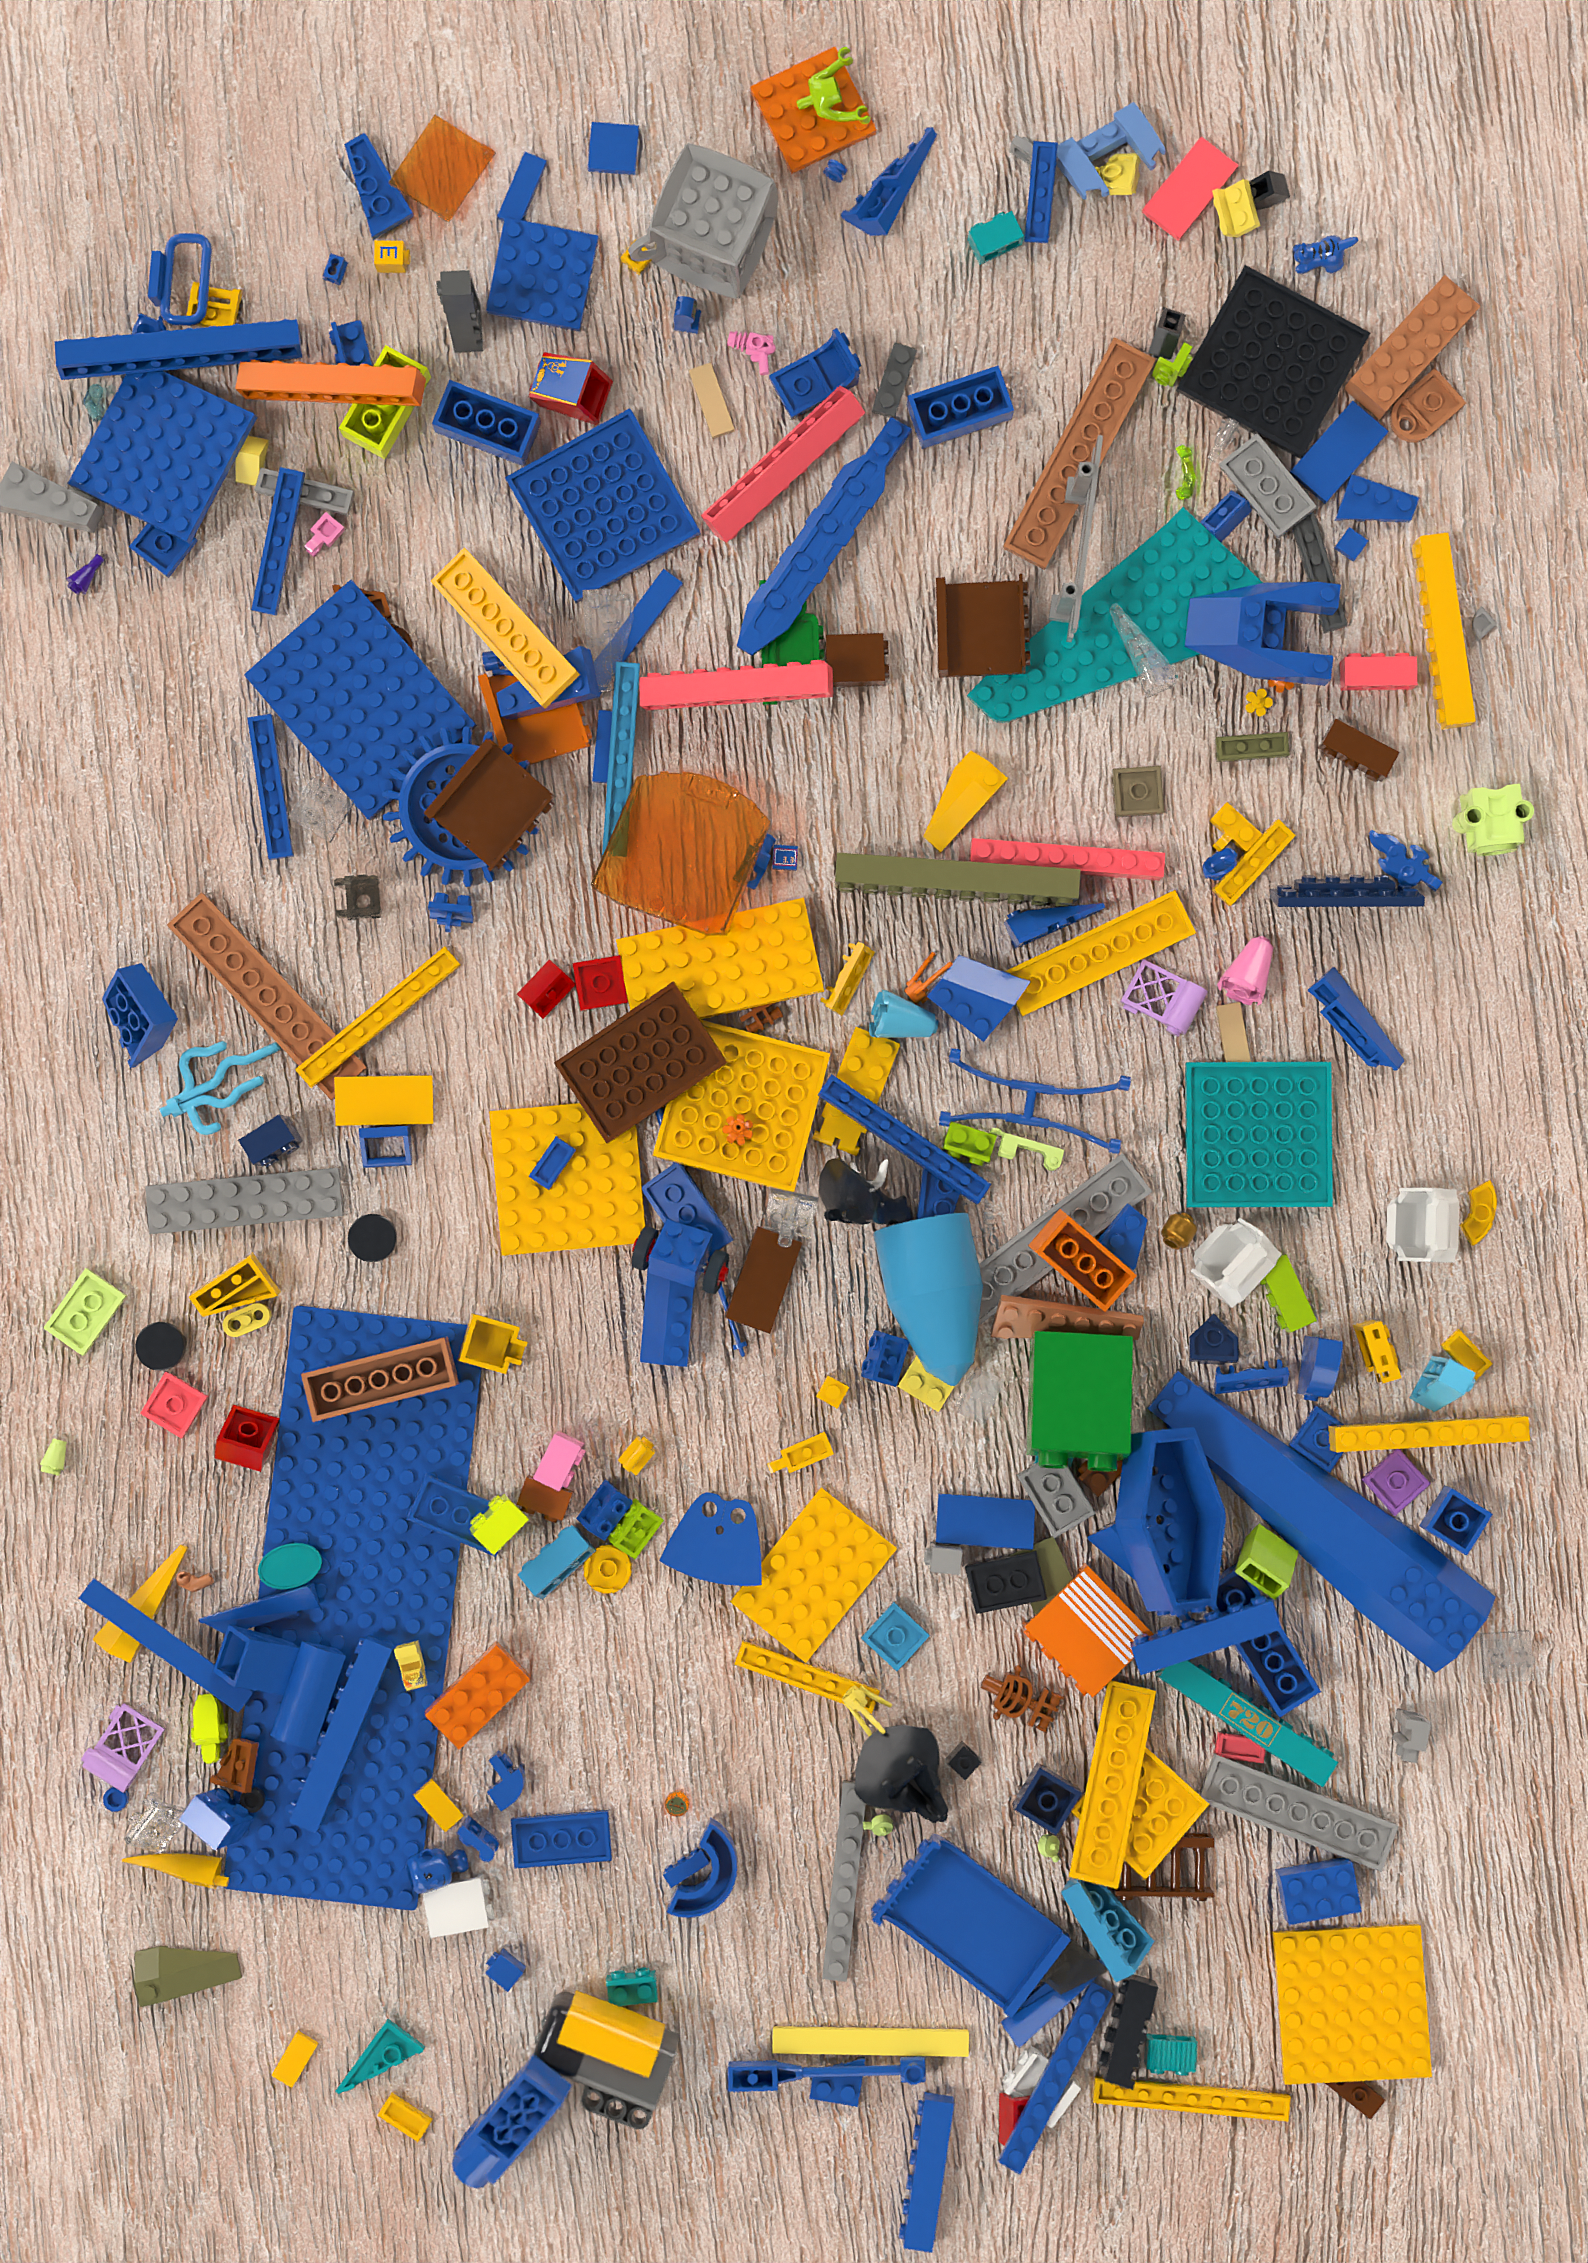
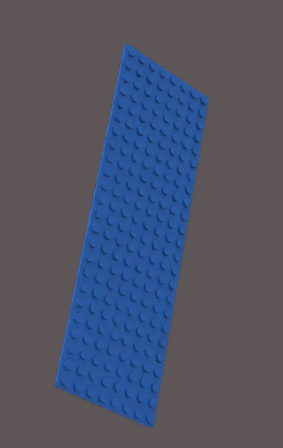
M295 1306L293 1309L263 1557L271 1550L289 1543H304L316 1548L322 1557L321 1569L312 1580L299 1587L314 1583L320 1607L299 1610L297 1614L256 1626L254 1631L291 1641L298 1647L301 1646L302 1641L337 1648L346 1655L318 1739L321 1732H326L330 1723L326 1722L331 1709H336L339 1700L336 1699L341 1685L345 1686L349 1677L345 1676L350 1663H355L358 1654L355 1653L356 1647L360 1639L365 1640L368 1635L395 1646L419 1640L425 1665L427 1686L407 1691L403 1683L398 1659H396L393 1652L324 1821L317 1833L289 1823L292 1815L288 1814L293 1800L298 1801L301 1792L298 1791V1787L302 1778L308 1777L311 1770L307 1768L313 1753L317 1755L320 1746L316 1742L313 1750L294 1746L272 1737L270 1733L283 1695L251 1690L254 1693L244 1707L241 1738L259 1743L252 1787L262 1789L266 1801L259 1811L248 1813L254 1819L239 1842L227 1846L224 1876L229 1877L230 1880L228 1886L224 1887L225 1889L410 1911L415 1910L418 1906L419 1893L413 1891L406 1862L410 1856L420 1853L425 1848L428 1812L416 1800L413 1794L431 1778L433 1779L439 1729L425 1716V1710L443 1693L461 1542L408 1521L406 1517L426 1474L467 1491L482 1367L457 1360L468 1325L307 1306ZM448 1337L458 1375V1385L312 1421L301 1374ZM260 1580L258 1599L290 1589L272 1588ZM234 1790L233 1801L240 1804L239 1800L242 1792Z

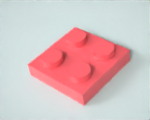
M166 1371L140 1414L182 1439L209 1396Z

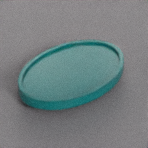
M289 1543L271 1550L262 1558L258 1566V1575L260 1580L269 1587L276 1589L296 1588L309 1582L318 1574L322 1566V1557L316 1548L308 1544Z

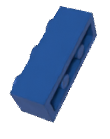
M695 1848L690 1852L689 1856L679 1858L677 1860L678 1863L675 1865H668L664 1869L663 1877L670 1888L710 1864V1859L703 1848Z

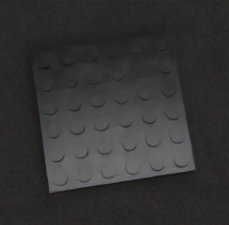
M1245 265L1180 381L1176 392L1255 435L1258 433L1262 439L1301 459L1371 333Z

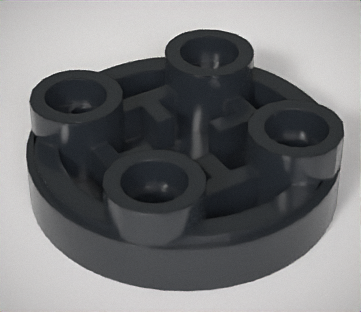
M367 1214L359 1217L353 1222L348 1232L350 1250L357 1258L365 1262H379L388 1258L397 1244V1232L394 1224L386 1217L378 1214Z
M155 1322L149 1324L141 1330L136 1339L135 1349L137 1357L149 1369L156 1371L171 1369L184 1356L186 1338L171 1323Z

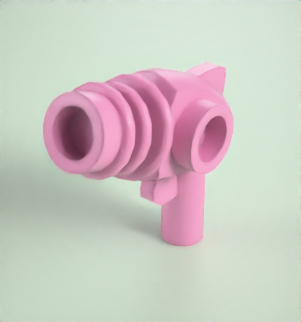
M730 331L727 346H731L734 349L735 345H737V350L741 346V352L745 348L746 354L751 355V361L759 362L760 375H768V355L776 350L773 336L750 332L747 338V332L744 333V336L740 332L738 336L737 331Z

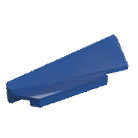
M1335 967L1327 971L1308 989L1315 998L1325 1005L1320 1013L1368 1066H1389L1394 1071L1400 1068L1404 1063V1058Z
M314 1583L209 1614L198 1620L200 1623L226 1634L229 1624L249 1629L297 1614L299 1610L320 1607V1602Z
M1083 1956L1072 1957L1031 1992L1021 2005V2009L1015 2013L1012 2019L1006 2017L1000 2021L1018 2048L1023 2046L1107 1968L1102 1959H1089Z

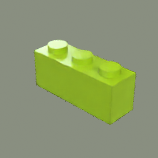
M1281 1254L1276 1265L1260 1281V1285H1265L1268 1292L1265 1295L1270 1307H1275L1278 1313L1276 1321L1280 1329H1285L1286 1332L1291 1333L1317 1321L1287 1254Z

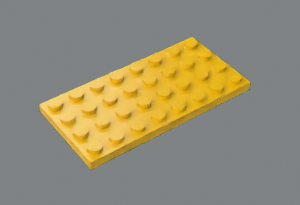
M804 897L616 939L630 1010L673 981L677 984L699 1019L824 992Z

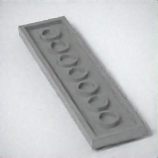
M340 1168L145 1186L149 1234L344 1216Z
M1216 1753L1213 1755L1199 1795L1213 1807L1380 1872L1383 1870L1399 1827L1396 1823L1222 1757Z

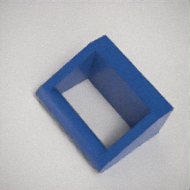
M411 1127L359 1128L363 1168L412 1165ZM403 1137L405 1156L369 1158L368 1139Z

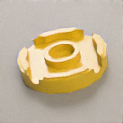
M612 1544L601 1545L595 1548L597 1551L585 1561L583 1566L584 1577L595 1591L603 1594L615 1593L629 1582L632 1573V1563L626 1553Z

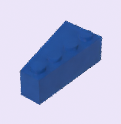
M579 646L563 655L580 675L546 709L538 703L520 681L497 692L501 717L514 720L600 697L591 650Z

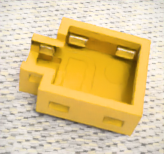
M471 1313L457 1360L506 1374L509 1362L521 1366V1359L528 1342L517 1339L520 1327Z
M1369 1320L1353 1325L1366 1371H1374L1377 1382H1382V1384L1401 1379L1393 1344L1387 1340L1390 1338L1387 1325H1383L1382 1321Z

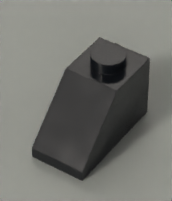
M1267 171L1249 181L1256 211L1272 207L1290 197L1285 174Z
M1163 307L1148 353L1153 354L1158 359L1162 357L1171 360L1186 314Z

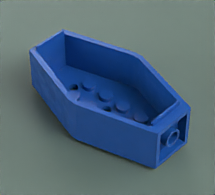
M1194 1427L1131 1433L1130 1455L1122 1463L1115 1522L1117 1533L1146 1610L1157 1611V1616L1186 1614L1185 1612H1206V1607L1216 1606L1226 1514ZM1153 1467L1155 1468V1475H1152ZM1158 1515L1161 1517L1160 1524H1157L1156 1517ZM1164 1564H1165L1166 1567H1167L1166 1573H1165V1571H1164V1569H1163V1565H1164Z

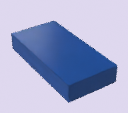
M556 1136L529 1177L550 1190L576 1152V1149Z

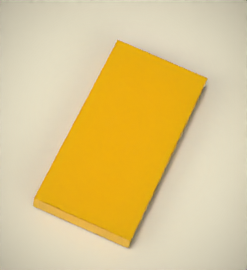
M433 1075L334 1077L336 1126L433 1124Z

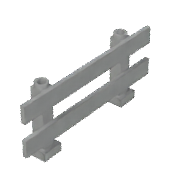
M1102 435L1097 437L1096 445L1092 450L1091 461L1080 462L1075 476H1068L1064 503L1085 506L1074 583H1063L1059 595L1052 594L1049 620L1069 623L1066 642H1072L1074 633H1076L1078 628L1103 441Z

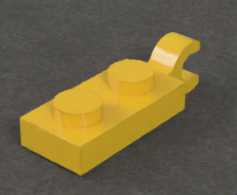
M821 1432L780 1450L782 1458L771 1461L767 1465L770 1473L787 1467L790 1474L834 1455V1452L825 1432Z

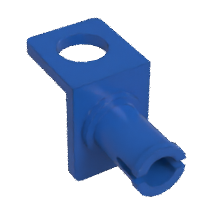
M763 833L756 847L749 845L745 859L735 875V881L752 890L757 888L767 870L771 858L769 852L776 841L772 835ZM751 869L755 871L757 877L755 880L748 881L743 877V872Z

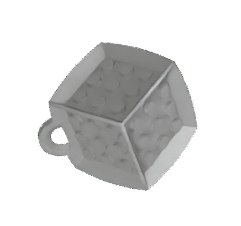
M685 144L664 183L649 228L647 229V235L636 240L628 249L631 259L633 261L652 259L653 263L691 284L727 297L739 298L761 258L778 207V192L775 182L768 175L733 157L699 145ZM655 242L653 249L641 250L644 246Z

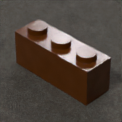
M1335 719L1330 724L1318 749L1323 751L1322 754L1324 756L1343 761L1345 767L1354 771L1358 769L1364 772V776L1374 782L1378 780L1382 782L1387 778L1400 753L1338 719Z

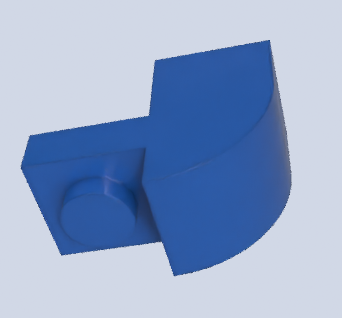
M498 1750L490 1756L488 1761L501 1779L490 1786L487 1793L502 1812L519 1798L525 1786L526 1776L521 1764L512 1769L513 1763L506 1753L502 1755Z

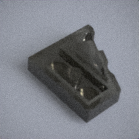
M1071 1939L1042 1980L1062 1995L1106 1973L1108 1969Z

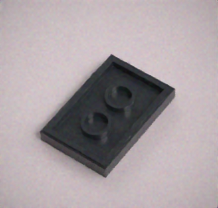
M1037 1550L965 1566L976 1614L1048 1599Z

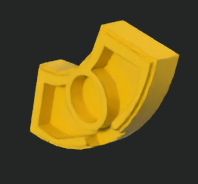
M1491 1180L1482 1183L1468 1192L1470 1211L1467 1218L1459 1226L1471 1246L1480 1242L1493 1225L1497 1209V1197Z

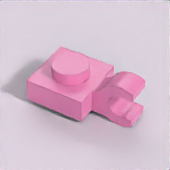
M325 512L310 529L314 536L304 546L307 549L306 551L315 557L323 544L330 548L345 531V528Z

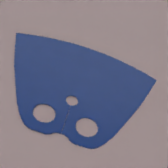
M708 1492L701 1494L692 1503L678 1524L659 1561L683 1574L708 1582L734 1586L762 1585L759 1535L755 1513L751 1504L740 1499L725 1501L718 1494ZM708 1501L713 1502L717 1507L716 1514L712 1517H706L702 1512L703 1504ZM736 1508H741L745 1512V1520L740 1524H736L731 1520V1512ZM718 1526L724 1528V1532L720 1535L716 1533V1527Z

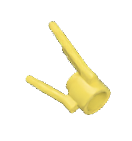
M855 1685L852 1686L842 1698V1701L845 1702L844 1705L851 1711L868 1736L873 1733L858 1713L859 1711L884 1734L886 1732L885 1729L864 1708L868 1702L866 1696L889 1708L892 1707V1704L868 1691L863 1685L859 1688Z

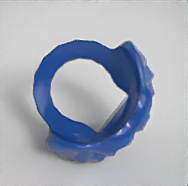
M1231 848L1215 852L1203 864L1204 877L1214 881L1221 880L1225 874L1237 865L1238 853Z

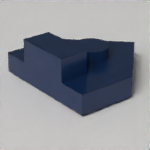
M1213 1313L1189 1337V1362L1214 1365L1238 1363V1337Z

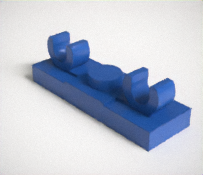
M1280 1359L1277 1360V1368L1275 1369L1270 1368L1268 1361H1265L1263 1369L1249 1368L1239 1373H1234V1367L1229 1365V1373L1222 1374L1219 1366L1216 1367L1214 1392L1215 1394L1287 1386L1289 1370L1288 1367L1282 1368L1283 1364Z

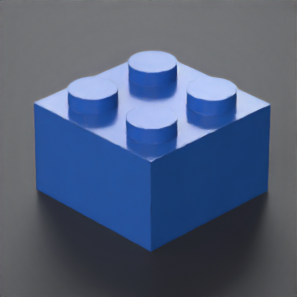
M1444 1485L1419 1527L1467 1556L1493 1514L1453 1488Z
M216 1788L195 1795L179 1820L213 1850H218L239 1842L254 1818L248 1814L246 1808L233 1801L227 1791Z

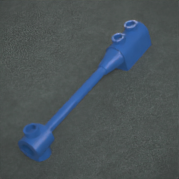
M925 2056L900 2057V2065L802 2067L800 2065L778 2062L777 2060L728 2061V2092L778 2091L779 2084L809 2077L900 2075L901 2083L917 2085L926 2082Z

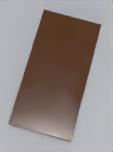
M756 1226L724 1318L770 1334L802 1242Z

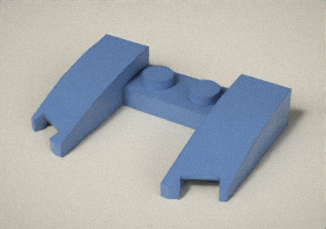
M1134 102L1113 113L1114 121L1076 142L1071 137L1058 145L1056 166L1083 200L1087 199L1086 191L1100 189L1102 197L1109 195V189L1091 162L1127 142L1150 171L1156 167V162L1152 160L1156 153L1159 151L1163 155L1166 154V149L1158 135Z

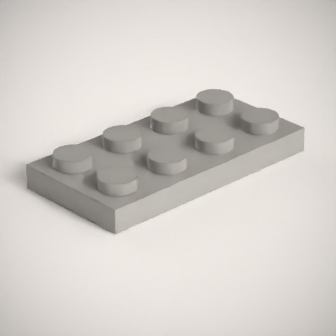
M1258 433L1219 463L1222 471L1243 497L1249 501V504L1277 539L1317 509L1315 503Z

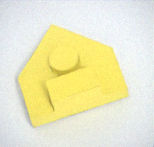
M1136 153L1115 154L1108 159L1109 162L1100 168L1095 167L1109 189V195H1132V193H1136L1140 177L1139 165L1141 160Z

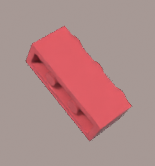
M1360 653L1347 654V657L1340 661V691L1412 690L1417 686V656H1409V653H1397L1395 657H1385V653L1371 654V657H1362Z

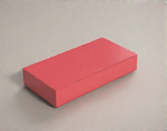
M1217 1732L1215 1747L1217 1755L1232 1760L1264 1764V1748L1244 1735Z

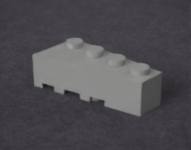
M13 461L0 483V512L12 513L20 517L34 518L42 522L60 524L64 527L94 533L104 514V511L98 504Z

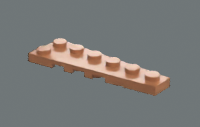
M1001 1295L990 1333L992 1338L1002 1339L1031 1338L1035 1331L1133 1336V1340H1138L1144 1318L1143 1315L1109 1310L1104 1312L1102 1309Z

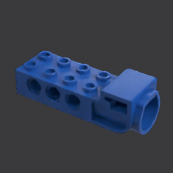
M532 2055L487 2110L478 2116L462 2136L453 2153L452 2160L453 2171L457 2178L463 2184L476 2189L484 2187L488 2182L492 2185L495 2184L560 2108L572 2084L536 2056Z

